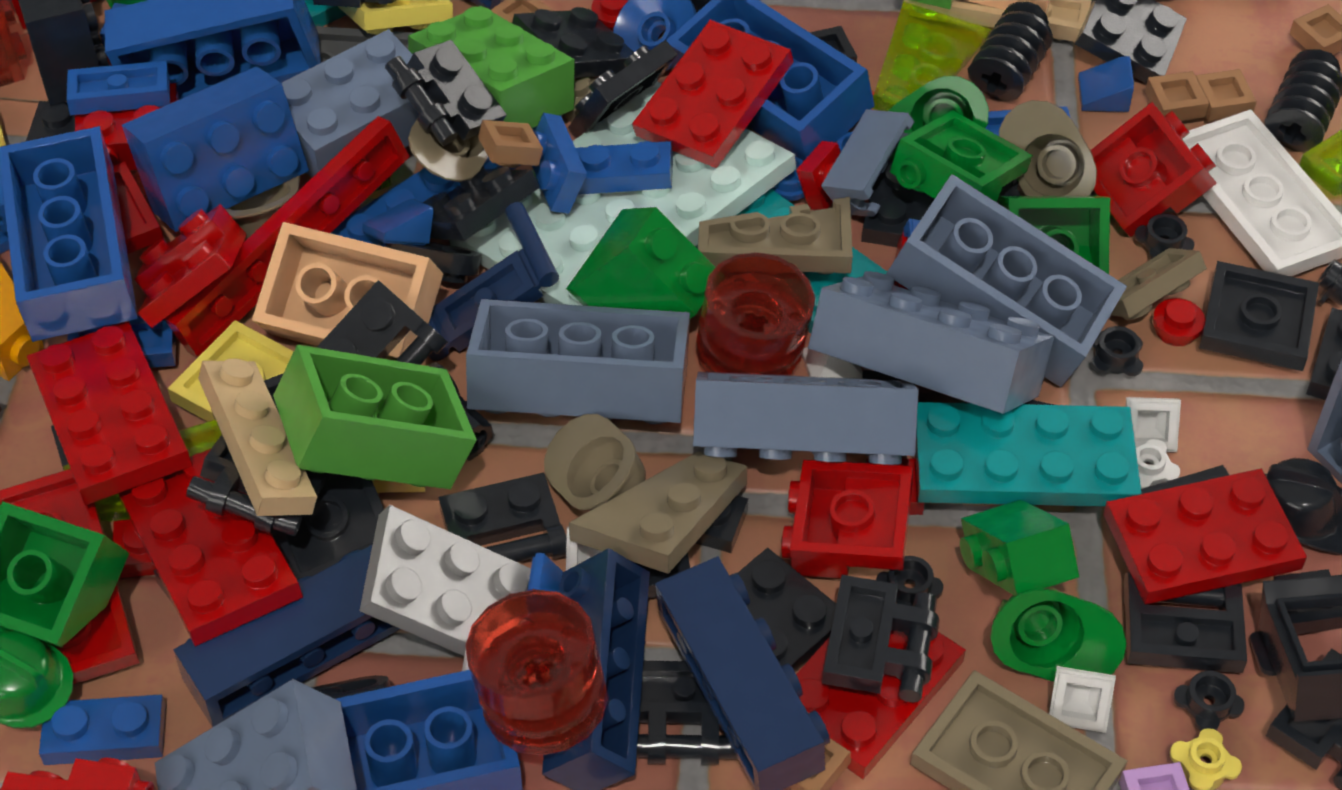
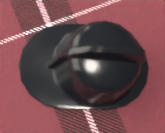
M1291 458L1283 460L1278 464H1272L1265 476L1299 542L1320 551L1338 555L1342 554V488L1337 486L1330 471L1320 463L1304 458Z

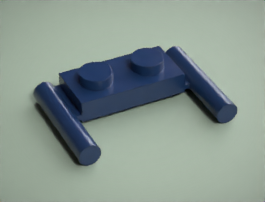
M521 202L510 204L506 208L505 214L522 249L516 250L433 307L428 324L448 343L438 354L433 351L429 355L431 360L439 361L444 359L451 347H454L459 352L468 347L481 299L535 302L544 296L540 289L541 287H551L558 282L559 274Z

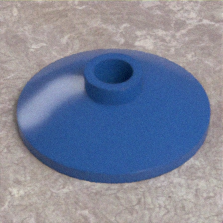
M629 0L623 6L616 19L613 33L621 36L624 39V43L634 52L644 45L651 50L664 40H667L697 12L691 0ZM665 31L664 35L658 40L659 35ZM672 63L665 71L673 68Z

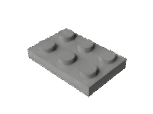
M389 505L378 516L359 611L465 656L470 630L525 637L528 619L526 599L531 568Z

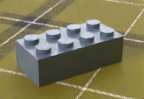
M951 174L886 273V275L893 277L895 281L911 290L912 286L936 290L942 294V301L959 305L961 301L973 302L988 307L990 309L989 316L1008 321L1009 317H1020L1038 323L1040 325V332L1055 336L1044 377L1059 387L1064 385L1085 359L1127 287L953 174Z
M866 271L861 277H844L840 283L822 287L808 345L809 349L1002 414L1039 397L1055 336L1040 332V325L1038 323L1020 317H1009L1008 321L989 316L990 309L988 307L973 302L961 301L959 305L942 301V294L930 288L912 286L911 290H907L893 285L895 280L893 277L878 272Z
M481 299L466 353L467 409L485 410L493 414L505 412L536 413L544 417L599 414L609 420H642L650 424L681 423L688 366L690 312Z
M698 372L695 389L693 446L704 447V455L712 457H736L737 448L759 449V457L764 459L787 460L792 459V451H812L814 460L846 462L847 453L866 454L869 457L870 463L901 464L902 455L915 456L918 389L913 383L904 380Z

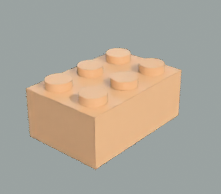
M283 222L252 321L270 335L318 346L379 280L418 316L429 323L443 273L428 257ZM410 330L385 359L395 361L417 336Z

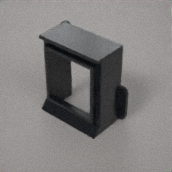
M1342 575L1263 581L1259 631L1253 632L1250 635V645L1260 671L1265 675L1277 676L1294 722L1342 718V659L1308 662L1287 610L1342 606Z

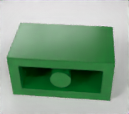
M1021 499L961 518L964 537L960 539V551L965 564L970 570L1012 595L1016 596L1033 589H1045L1079 578L1069 523Z

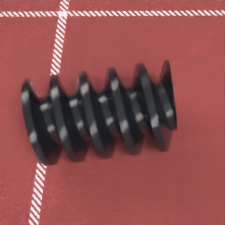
M1015 2L1008 5L1001 18L995 24L994 29L988 35L987 40L981 46L980 51L967 68L970 80L988 96L1001 101L1017 99L1023 93L1024 87L1029 83L1032 74L1037 70L1039 63L1045 57L1046 51L1051 47L1053 34L1048 26L1047 15L1039 5L1031 2Z
M1308 49L1298 53L1291 60L1283 82L1279 86L1278 93L1275 95L1265 119V126L1283 147L1293 151L1306 152L1314 150L1322 144L1342 96L1341 68L1339 61L1332 53L1320 49Z

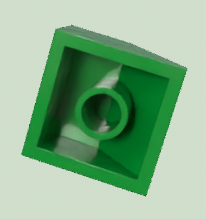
M999 196V204L1109 274L1110 197Z
M657 207L631 208L621 210L566 289L583 306L690 312L691 319L702 307L723 274Z
M2 501L0 506V626L59 647L64 646L107 607L129 552L103 534Z

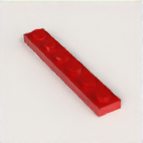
M377 116L242 244L231 269L164 319L188 353L198 358L235 320L239 322L257 304L283 222L331 233L410 157L389 120Z

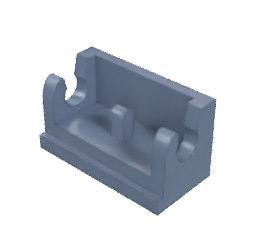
M866 109L822 183L821 187L832 202L833 199L850 197L851 217L852 215L873 217L881 206L873 202L866 203L864 201L870 199L873 194L872 188L880 174L886 169L888 160L896 146L898 147L900 139L908 135L903 132L904 130H909L914 123L909 113Z

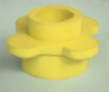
M1203 729L1197 738L1188 742L1176 741L1170 750L1171 760L1174 763H1181L1188 786L1194 790L1217 789L1224 782L1225 778L1234 780L1240 775L1242 770L1241 761L1229 754L1222 744L1223 736L1214 729ZM1206 756L1211 760V763H1205L1200 758Z

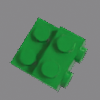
M951 110L900 139L890 173L896 176L898 182L903 187L926 193L934 199L951 174H953L997 203L1002 187L1027 172L1033 155Z

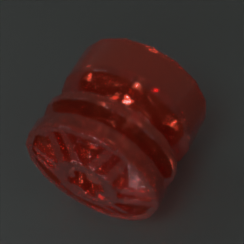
M764 253L738 254L719 263L708 276L695 344L696 354L701 367L706 372L793 376L800 366L805 339L808 335L813 315L815 295L810 280L794 264L778 256Z
M532 589L509 594L491 604L472 624L465 645L468 668L474 687L478 692L479 703L483 710L485 722L499 742L517 752L546 755L566 751L589 737L603 719L608 701V693L592 621L578 602L559 592Z

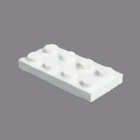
M1251 109L1189 130L1190 134L1183 138L1184 142L1190 149L1199 143L1216 165L1209 173L1217 184L1206 191L1203 197L1264 271L1294 276L1332 262L1334 259L1342 258V214Z

